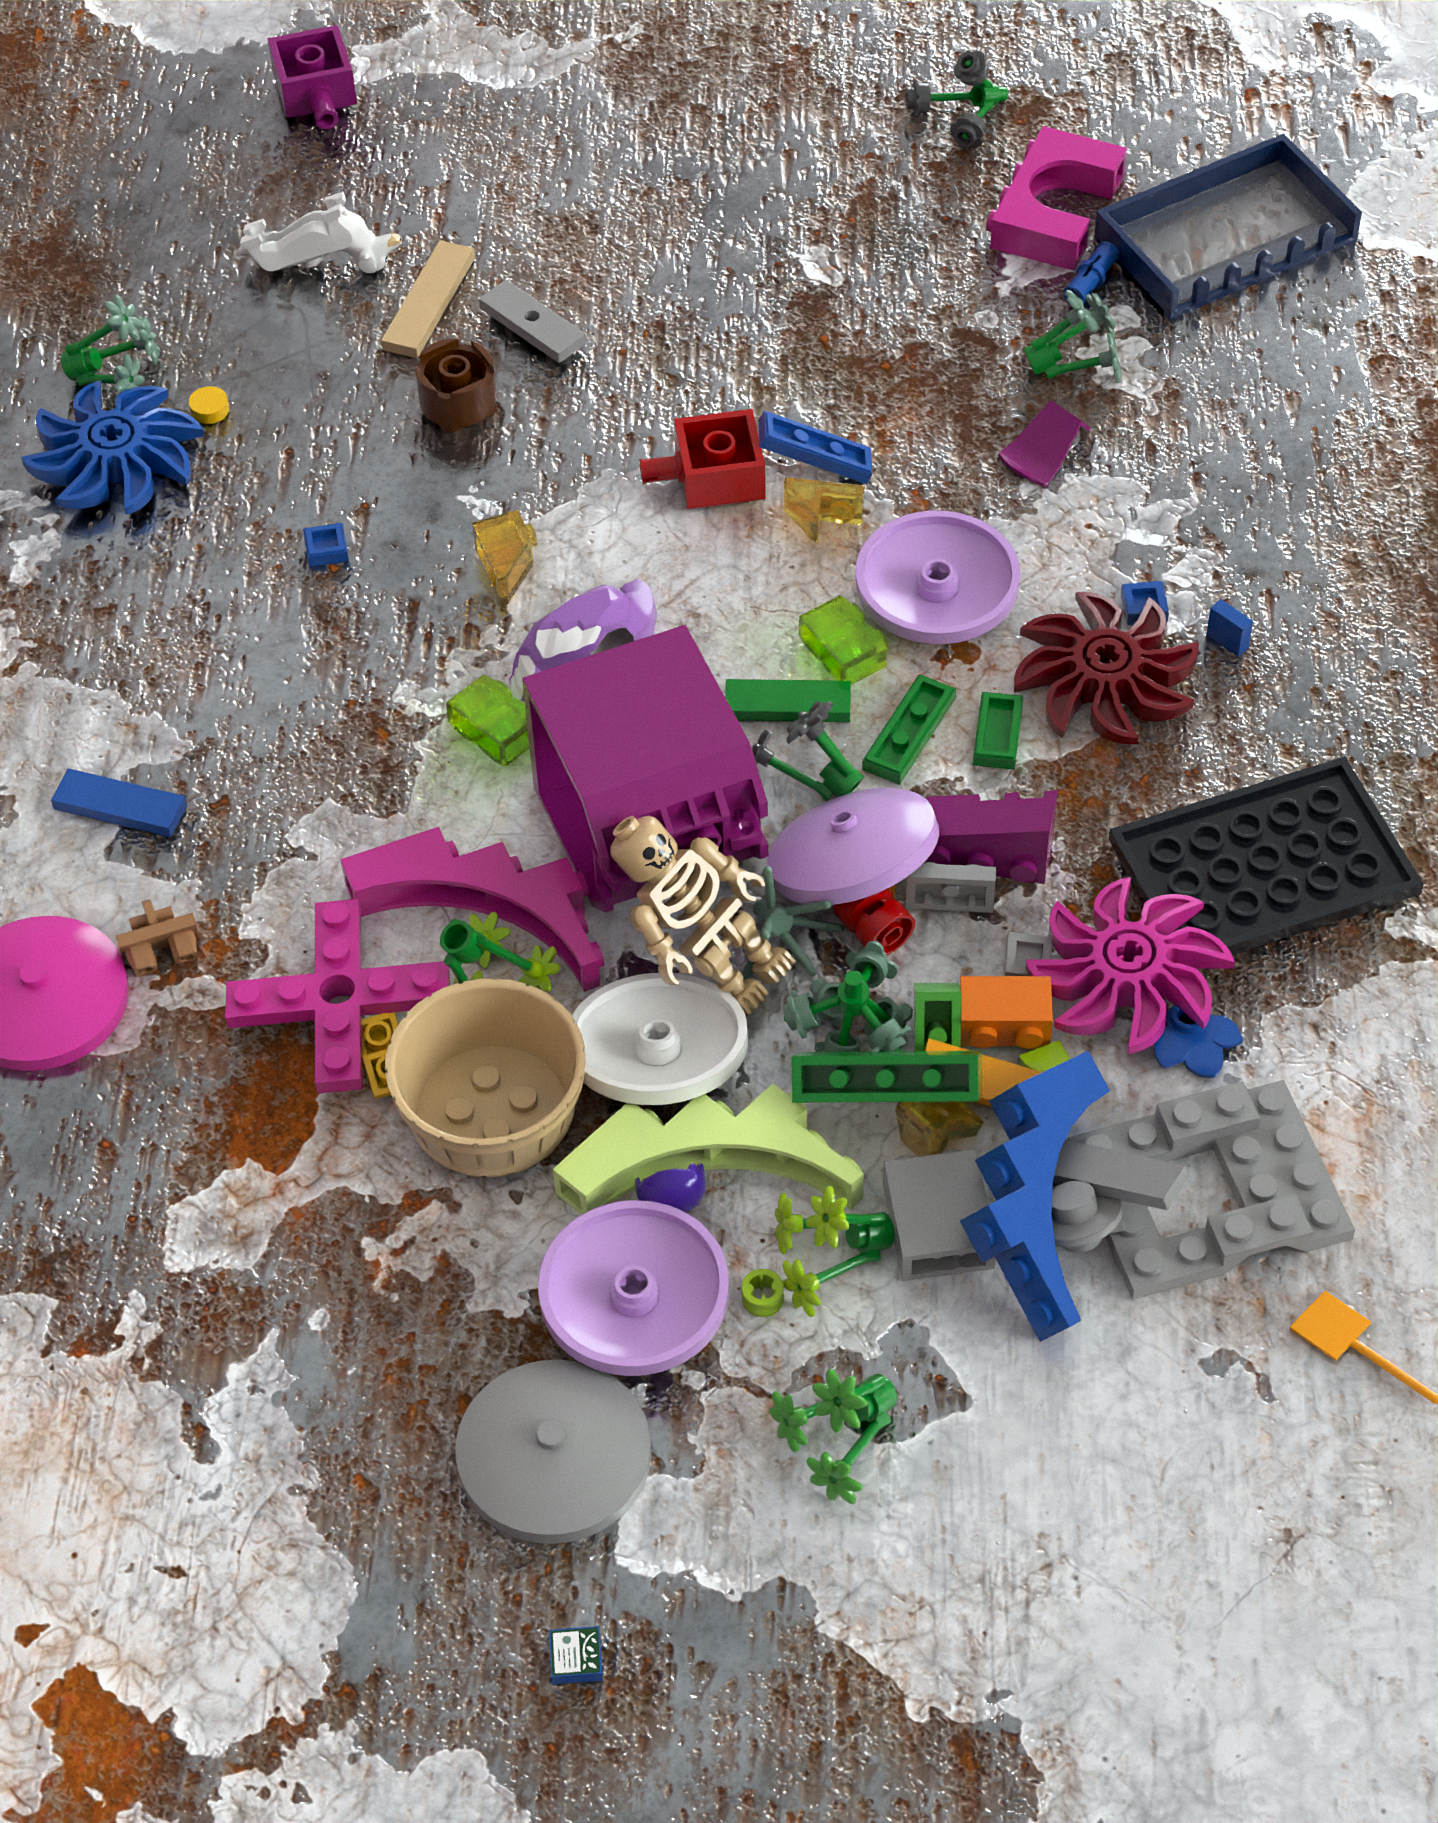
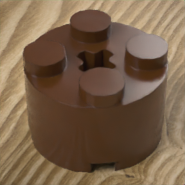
M445 339L423 350L420 355V362L416 365L415 373L420 408L429 420L440 425V428L445 432H456L462 427L476 424L496 412L497 393L493 358L483 345L471 341V345L459 344V339Z

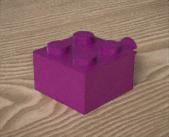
M338 25L267 38L272 71L286 118L314 113L316 124L319 128L330 129L336 126L339 119L335 109L357 104L353 70Z

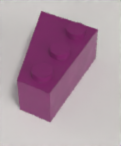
M1058 790L1044 791L1043 798L1020 799L1018 792L1005 793L1004 800L980 801L979 794L927 797L926 800L931 804L939 825V838L933 852L925 862L944 865L966 866L976 864L984 867H996L997 877L1014 879L1023 883L1045 884L1053 846Z

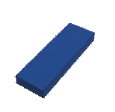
M764 411L758 420L760 448L867 484L873 475L871 448L768 411Z
M70 768L67 769L51 799L53 809L170 838L187 807L185 796Z

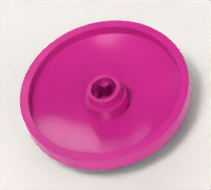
M60 916L30 917L0 927V1067L19 1071H37L63 1066L89 1054L101 1045L115 1030L127 1006L129 983L123 959L114 943L104 933L82 921Z

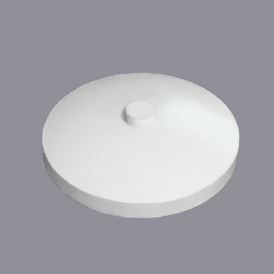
M648 973L626 977L605 985L582 1001L572 1014L575 1020L574 1024L578 1025L585 1045L583 1083L595 1092L608 1098L639 1105H665L702 1096L726 1082L741 1066L748 1048L745 1013L738 1001L730 993L720 990L716 984L695 976L673 973V976L679 980V985H669L662 980L659 973Z

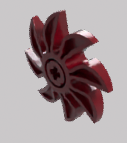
M1092 592L1075 593V600L1091 630L1085 629L1075 616L1069 614L1043 615L1034 618L1020 628L1021 636L1044 646L1031 652L1019 664L1014 676V693L1051 685L1047 695L1046 719L1050 728L1061 738L1064 737L1074 715L1084 703H1093L1090 720L1093 729L1103 738L1120 744H1138V736L1121 704L1128 705L1129 709L1138 719L1154 722L1177 718L1194 706V699L1169 688L1182 682L1193 671L1198 658L1199 643L1193 642L1161 649L1165 638L1166 617L1162 608L1151 598H1148L1138 620L1128 631H1120L1122 618L1120 607L1110 598Z

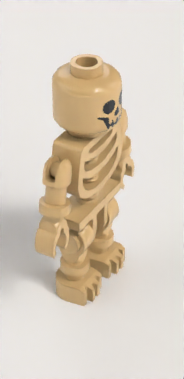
M630 816L624 819L613 831L615 839L610 847L612 858L630 879L639 883L647 881L637 892V897L642 905L633 907L630 912V919L637 932H642L647 940L646 949L649 954L656 955L659 965L658 971L662 980L669 985H679V980L673 976V963L678 965L680 973L692 974L691 964L684 956H694L693 963L696 968L704 975L711 976L714 980L718 981L717 987L724 992L730 993L738 1001L745 1015H750L752 1010L759 1007L758 1004L765 1000L763 997L769 992L759 981L751 978L744 979L738 969H733L729 962L731 953L727 947L731 945L735 948L741 947L746 950L745 956L750 962H755L752 971L763 984L777 983L779 978L784 977L787 974L786 972L792 968L791 965L796 962L786 949L781 947L771 948L768 940L760 938L755 920L747 912L738 910L743 904L741 901H756V897H752L747 893V884L743 881H750L753 887L766 886L764 880L753 872H747L739 868V863L733 856H724L718 851L719 847L708 838H696L692 841L690 849L678 850L675 839L655 817L644 816L636 819L634 816ZM727 880L736 897H724L710 912L709 908L716 899L720 881L724 882ZM671 896V898L667 902H665L664 904L662 903L664 899H667ZM681 909L685 911L676 919H673L670 916V913L677 912ZM695 923L697 925L696 930L678 949L683 954L680 955L671 946L673 939L667 932L663 933L661 928L681 929ZM717 933L722 937L721 940L716 935Z

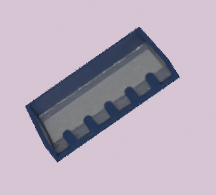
M1283 133L1097 210L1094 239L1096 242H1110L1117 247L1119 251L1118 261L1164 309V315L1167 319L1172 320L1358 239L1362 211Z

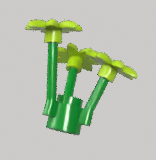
M496 912L490 913L484 924L477 915L471 914L469 917L470 925L465 921L452 919L443 929L440 936V945L448 953L443 962L452 969L455 975L454 984H462L463 981H468L461 967L462 963H472L479 960L480 965L483 968H487L491 960V953L518 966L522 970L524 975L518 982L525 983L528 987L531 985L538 989L541 988L545 992L550 991L552 988L551 981L547 975H554L561 969L558 963L553 962L557 953L554 946L543 953L542 948L535 945L532 958L524 959L505 949L503 945L497 942L508 937L511 934V929L507 927L496 928L498 923ZM476 971L470 980L483 979L482 971Z
M832 1186L825 1188L822 1199L819 1196L811 1197V1206L817 1213L815 1215L802 1218L801 1214H791L792 1198L787 1199L786 1193L779 1195L778 1208L774 1211L775 1218L780 1223L777 1225L774 1235L778 1239V1248L781 1254H786L787 1249H792L791 1233H801L802 1229H816L814 1234L815 1246H822L826 1240L833 1248L838 1246L837 1230H845L848 1245L852 1249H857L861 1252V1254L816 1275L812 1272L804 1275L803 1266L799 1259H796L793 1265L787 1260L783 1262L782 1267L787 1276L783 1280V1284L786 1290L794 1291L792 1295L793 1307L796 1309L802 1307L810 1317L815 1316L814 1306L821 1305L820 1298L814 1292L819 1289L821 1283L864 1263L880 1261V1250L889 1249L894 1241V1227L887 1213L845 1214L844 1209L847 1205V1199L840 1198L835 1200Z

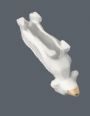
M342 191L324 199L328 210L307 213L280 232L272 231L265 233L264 230L267 224L264 219L244 225L243 233L245 236L241 237V246L237 249L239 255L250 254L256 263L267 271H277L303 264L306 268L313 267L322 262L324 255L335 251H344L357 262L363 272L374 273L381 270L388 263V254L400 246L403 241L396 233L375 236L371 230H368L364 220L359 215L344 208L346 198Z

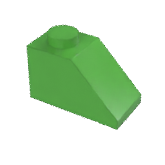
M914 983V1051H924L928 1038L961 1048V989L959 983Z

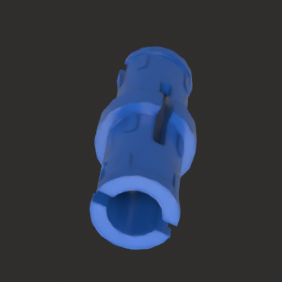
M1106 241L1101 242L1090 258L1079 264L1076 269V276L1063 290V298L1067 303L1066 299L1068 297L1065 294L1067 290L1073 292L1084 304L1086 301L1085 296L1090 295L1094 289L1102 286L1105 282L1107 271L1119 259V251L1115 245Z

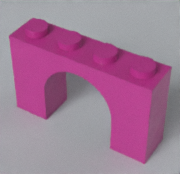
M1042 126L1036 139H1030L1028 142L1023 163L1018 162L1016 164L1011 185L1004 186L998 209H992L989 214L986 230L991 232L990 248L1075 271L1088 246L1090 218L1049 208L1037 201L1035 197L1049 190L1065 188L1113 199L1124 177L1127 148Z

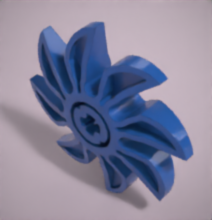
M100 380L85 386L76 394L73 400L76 422L64 419L40 408L36 415V427L39 439L48 451L21 458L25 469L38 480L53 485L68 486L56 498V503L59 507L83 509L99 505L110 498V486L112 484L124 483L125 515L141 509L151 500L154 493L151 472L162 474L186 486L188 485L191 478L189 457L178 442L204 437V433L199 422L190 415L174 409L158 408L169 396L168 389L162 387L140 386L125 390L117 395L115 409L109 411L102 410V383Z

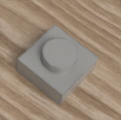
M1009 931L1005 942L1003 976H1029L1026 970V960L1051 959L1052 938Z

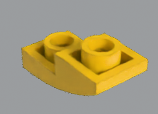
M395 1012L382 1013L362 1019L363 1067L374 1100L391 1095L385 1075L387 1073L385 1070V1056L388 1044L391 1045L390 1039L398 1025Z

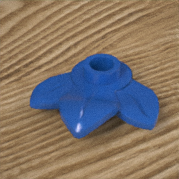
M1174 1004L1166 1014V1027L1163 1034L1154 1043V1053L1157 1062L1162 1068H1170L1183 1062L1186 1068L1196 1076L1215 1078L1223 1066L1222 1048L1238 1046L1243 1043V1038L1237 1025L1225 1016L1211 1014L1209 1022L1202 1029ZM1184 1021H1189V1022H1191V1023H1193V1024H1192V1025H1189V1024H1185V1023H1182V1022H1184Z

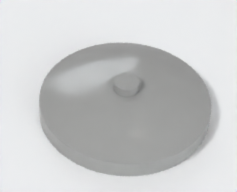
M554 1359L518 1366L503 1373L486 1385L476 1395L463 1415L456 1437L455 1454L462 1489L475 1511L485 1521L514 1538L535 1543L556 1544L577 1541L592 1536L612 1525L631 1508L639 1497L648 1477L651 1464V1441L644 1411L632 1392L622 1382L609 1373L595 1370L580 1362Z

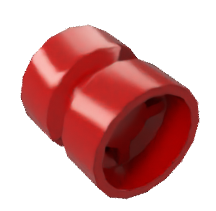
M889 889L856 901L834 904L835 915L850 932L855 933V937L864 948L868 942L876 941L883 946L887 956L898 950L909 939L915 928L916 920L899 900L893 899V894Z

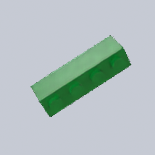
M981 1051L798 1052L791 1056L792 1103L979 1101L982 1097Z

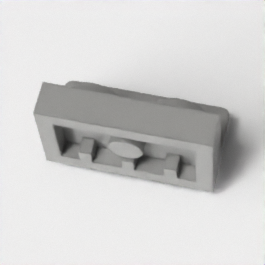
M925 862L907 877L906 908L993 913L996 867H984L976 864L966 866L944 865Z

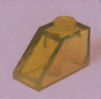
M518 509L472 523L475 551L501 606L509 604L534 565L532 548L537 546L536 534L531 523H524Z

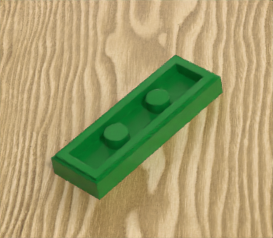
M919 674L862 760V770L900 785L956 699V688Z
M726 679L725 698L738 721L798 720L799 712H809L815 702L821 701L822 703L832 702L834 704L827 713L829 717L822 722H850L851 681Z

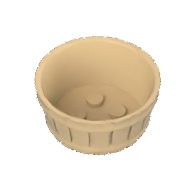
M493 978L463 981L462 984L456 983L432 993L431 997L427 996L417 1003L406 1014V1018H402L390 1039L391 1045L388 1044L385 1056L387 1086L397 1111L410 1126L413 1136L420 1147L431 1158L444 1167L464 1175L474 1177L486 1176V1178L502 1177L513 1172L515 1174L536 1165L537 1162L546 1158L559 1145L572 1123L575 1104L582 1090L585 1069L583 1036L578 1025L574 1024L575 1020L559 1001L555 1002V998L531 985L528 987L525 983L498 978L497 980H493Z

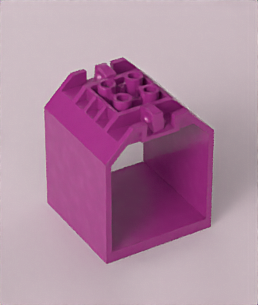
M686 624L522 678L533 787L574 871H581L585 877L589 890L587 897L592 907L605 913L614 910L613 905L637 897V892L647 882L639 883L630 879L611 856L610 847L615 839L613 831L620 822L630 816H634L636 819L644 816L655 817L675 839L678 850L690 849L692 841L696 838H708L719 847V852L724 856H733L738 862L752 857L758 859L769 857L768 842L761 830L760 821L761 818L768 816V802L750 742Z

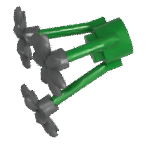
M815 702L809 712H799L798 720L792 722L787 727V732L789 733L787 737L788 744L798 736L801 737L806 734L810 741L815 740L831 759L819 774L824 779L823 783L774 757L775 753L767 749L766 746L773 735V731L764 730L760 734L757 743L752 746L756 765L759 763L766 768L769 765L817 791L826 801L832 795L839 797L852 793L864 779V776L845 759L824 731L825 725L822 721L829 717L827 713L834 705L832 702Z

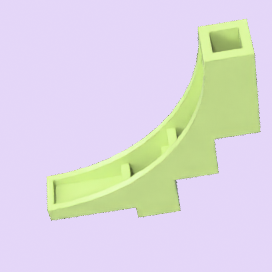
M773 1083L736 1117L725 1103L719 1100L714 1101L706 1094L691 1100L665 1125L650 1109L643 1110L636 1104L626 1103L553 1168L555 1194L581 1215L594 1208L610 1204L623 1195L635 1190L636 1178H640L642 1182L643 1179L658 1171L688 1169V1166L692 1163L696 1164V1166L703 1164L704 1170L743 1169L766 1172L804 1183L823 1193L826 1187L832 1186L835 1199L846 1198V1207L850 1210L863 1199L864 1173H862L859 1165L850 1157H842L828 1147L826 1141L819 1133L811 1129L807 1130V1109L804 1103H792V1093H785Z

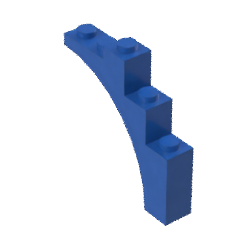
M1089 1051L1035 1075L989 1101L1009 1141L975 1159V1162L996 1201L960 1220L981 1262L984 1263L993 1257L997 1260L1040 1342L1082 1321L1065 1284L1055 1247L1051 1213L1053 1178L1059 1153L1072 1125L1088 1106L1110 1092Z

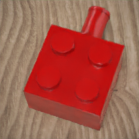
M753 409L675 418L674 455L639 459L642 484L677 479L678 483H682L687 509L766 499L765 462L762 449L759 447V436Z

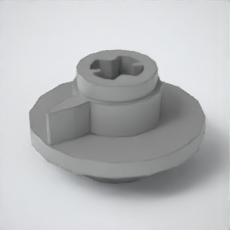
M1084 1181L1065 1182L1052 1189L1051 1215L1055 1247H1063L1065 1250L1073 1253L1087 1252L1096 1248L1108 1234L1125 1231L1121 1200L1096 1195L1094 1188Z

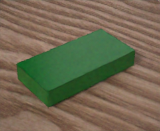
M982 692L973 753V766L1015 770L1023 696Z

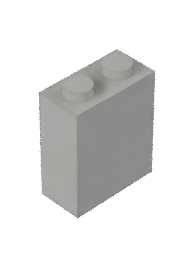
M950 1149L935 1155L920 1157L904 1155L894 1160L884 1161L883 1188L888 1213L894 1227V1244L902 1281L995 1269V1257L982 1263L960 1223V1220L988 1205L982 1175L975 1162V1159L978 1158L976 1149L965 1151Z

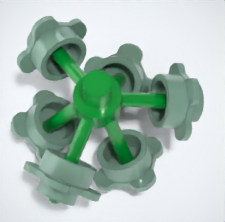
M876 941L868 942L865 948L860 951L851 950L847 954L846 963L850 967V972L845 975V981L841 984L836 982L827 983L822 978L817 979L810 986L813 997L808 992L798 995L794 990L787 997L788 1004L783 1005L784 1021L787 1022L791 1031L798 1030L802 1039L808 1037L807 1033L811 1029L820 1026V1020L829 1021L835 1027H841L840 1031H832L826 1034L825 1042H817L814 1048L815 1052H860L861 1040L850 1033L853 1017L863 1015L865 1018L864 1032L868 1035L865 1041L872 1049L870 1052L901 1051L907 1044L903 1036L912 1029L910 1025L905 1027V1023L913 1016V1010L908 1004L897 1005L890 997H883L876 1001L869 997V988L878 987L885 978L893 979L898 973L897 964L889 961L883 946Z

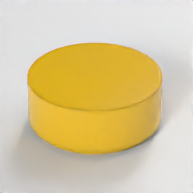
M207 386L199 388L189 397L191 416L200 423L212 424L219 422L229 412L227 395L218 387Z

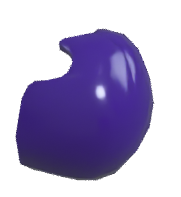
M692 1163L688 1166V1169L658 1171L643 1179L642 1182L640 1178H636L635 1190L638 1200L666 1204L688 1213L700 1204L706 1193L703 1164L696 1166V1164Z

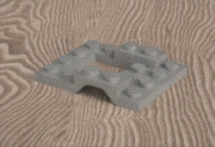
M1284 1080L1247 1089L1244 1082L1241 1081L1158 1103L1156 1112L1153 1115L1068 1138V1141L1167 1162L1214 1150L1240 1209L1207 1217L1206 1227L1161 1239L1147 1206L1121 1200L1125 1231L1108 1234L1106 1239L1132 1300L1222 1276L1248 1256L1278 1247L1289 1246L1309 1252L1353 1240L1355 1228Z

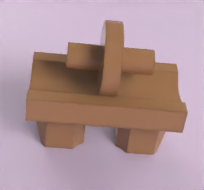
M151 899L142 901L145 914L129 918L132 931L116 935L120 955L123 960L127 959L136 977L158 970L153 953L155 950L170 946L175 964L187 963L198 958L196 945L198 931L193 913L174 918L171 906L154 911Z

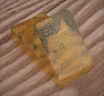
M785 477L784 511L813 541L818 542L822 521L862 525L865 486Z
M899 1102L895 1108L900 1139L918 1157L942 1153L949 1140L976 1136L984 1123L963 1102Z

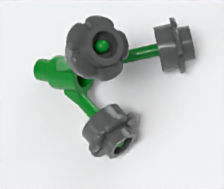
M967 51L959 57L957 64L954 66V75L962 83L973 86L970 92L930 93L929 83H918L917 80H914L912 87H906L905 103L906 109H913L914 116L918 117L919 113L930 111V102L971 100L973 105L980 109L976 114L967 113L959 117L957 122L952 123L950 130L956 143L961 147L969 148L972 146L973 148H978L983 144V136L986 132V126L982 120L983 117L993 106L999 102L1006 101L1009 97V91L1006 87H999L986 79L989 74V65L986 62L987 57L982 51Z

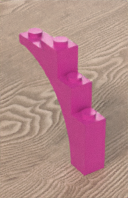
M438 826L340 859L345 887L351 899H359L361 917L386 910L419 906L453 907L487 915L496 912L499 919L529 932L549 948L554 946L557 951L556 954L573 972L584 992L601 986L599 968L605 966L604 958L596 941L590 943L586 936L589 933L584 916V897L589 895L587 882L581 871L574 872L567 857L523 872L518 857H510L503 842L459 856L452 840L446 842Z

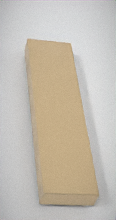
M439 240L381 339L382 350L418 359L475 259L474 248Z

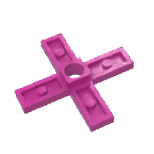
M359 899L315 903V973L226 982L225 1018L228 1028L315 1020V1086L317 1093L363 1089L362 1019L365 1018V1015L410 1011L427 996L431 997L432 993L451 985L450 968L443 961L362 969L361 907ZM338 996H351L342 1003H328Z

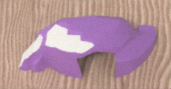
M639 578L624 584L620 590L615 586L602 584L570 599L535 622L516 653L513 671L509 678L511 699L517 710L525 711L523 677L590 656V653L597 648L601 640L609 632L618 628H626L633 635L634 641L654 635L657 611L650 586Z

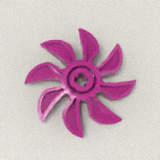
M1131 877L1112 882L1097 895L1094 902V926L1097 931L1082 923L1057 901L1049 916V932L1055 950L1063 959L1026 960V970L1029 976H1051L1052 997L1071 1002L1083 998L1054 1020V1027L1058 1030L1082 1036L1100 1034L1114 1027L1120 1007H1132L1134 1015L1128 1044V1054L1150 1047L1163 1034L1166 1026V1003L1162 997L1178 1006L1204 1029L1211 1016L1212 996L1206 979L1197 969H1234V959L1230 950L1213 934L1193 927H1185L1175 931L1203 909L1204 902L1199 899L1181 894L1160 895L1144 903L1139 921L1129 922L1125 920Z

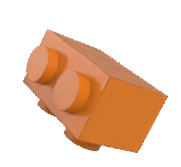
M960 976L961 1046H974L980 1049L993 1046H1019L1024 1049H1033L1051 1043L1053 1024L1051 976Z

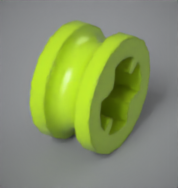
M769 1269L753 1270L745 1276L742 1281L741 1292L742 1303L748 1313L756 1317H768L781 1309L784 1301V1284L781 1277ZM759 1287L762 1292L763 1287H768L771 1289V1297L766 1299L763 1294L762 1299L755 1298L754 1289Z

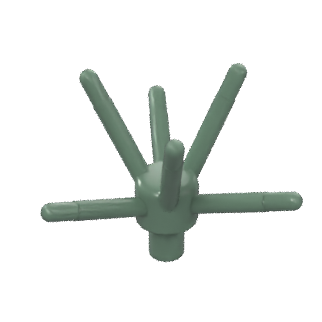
M765 866L763 868V875L766 885V901L760 900L753 906V913L757 916L758 925L762 928L760 938L768 940L771 935L780 936L810 976H815L817 973L816 969L788 933L793 925L840 933L844 927L837 923L793 916L829 909L831 902L825 900L784 907L779 902H776L772 869L770 866ZM749 959L741 973L744 979L750 977L753 964L755 963L750 962Z

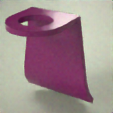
M1050 400L1017 438L1006 448L999 451L998 456L1015 473L1035 484L1046 487L1058 472L1080 427L1088 432L1092 428Z

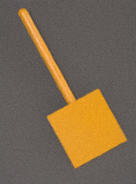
M1324 1290L1290 1326L1292 1332L1334 1361H1337L1349 1347H1352L1433 1404H1438V1394L1357 1340L1371 1325V1321Z

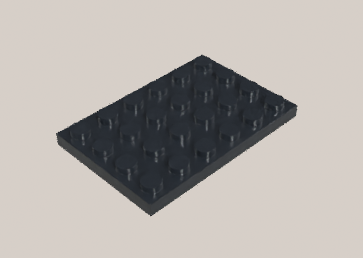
M1345 756L1124 824L1109 831V841L1128 876L1131 877V881L1143 903L1151 898L1166 894L1187 895L1203 901V909L1175 931L1185 927L1207 931L1220 939L1232 955L1421 895L1424 885Z

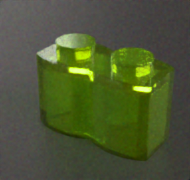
M839 595L799 616V637L812 655L822 661L828 673L836 681H851L852 685L886 667L887 651L889 650L888 642L880 630H874L865 623L864 615L857 604L850 603L846 598Z
M481 675L446 702L447 721L465 739L476 743L496 763L506 767L529 749L525 703L512 697L511 691L502 681H495L486 675Z

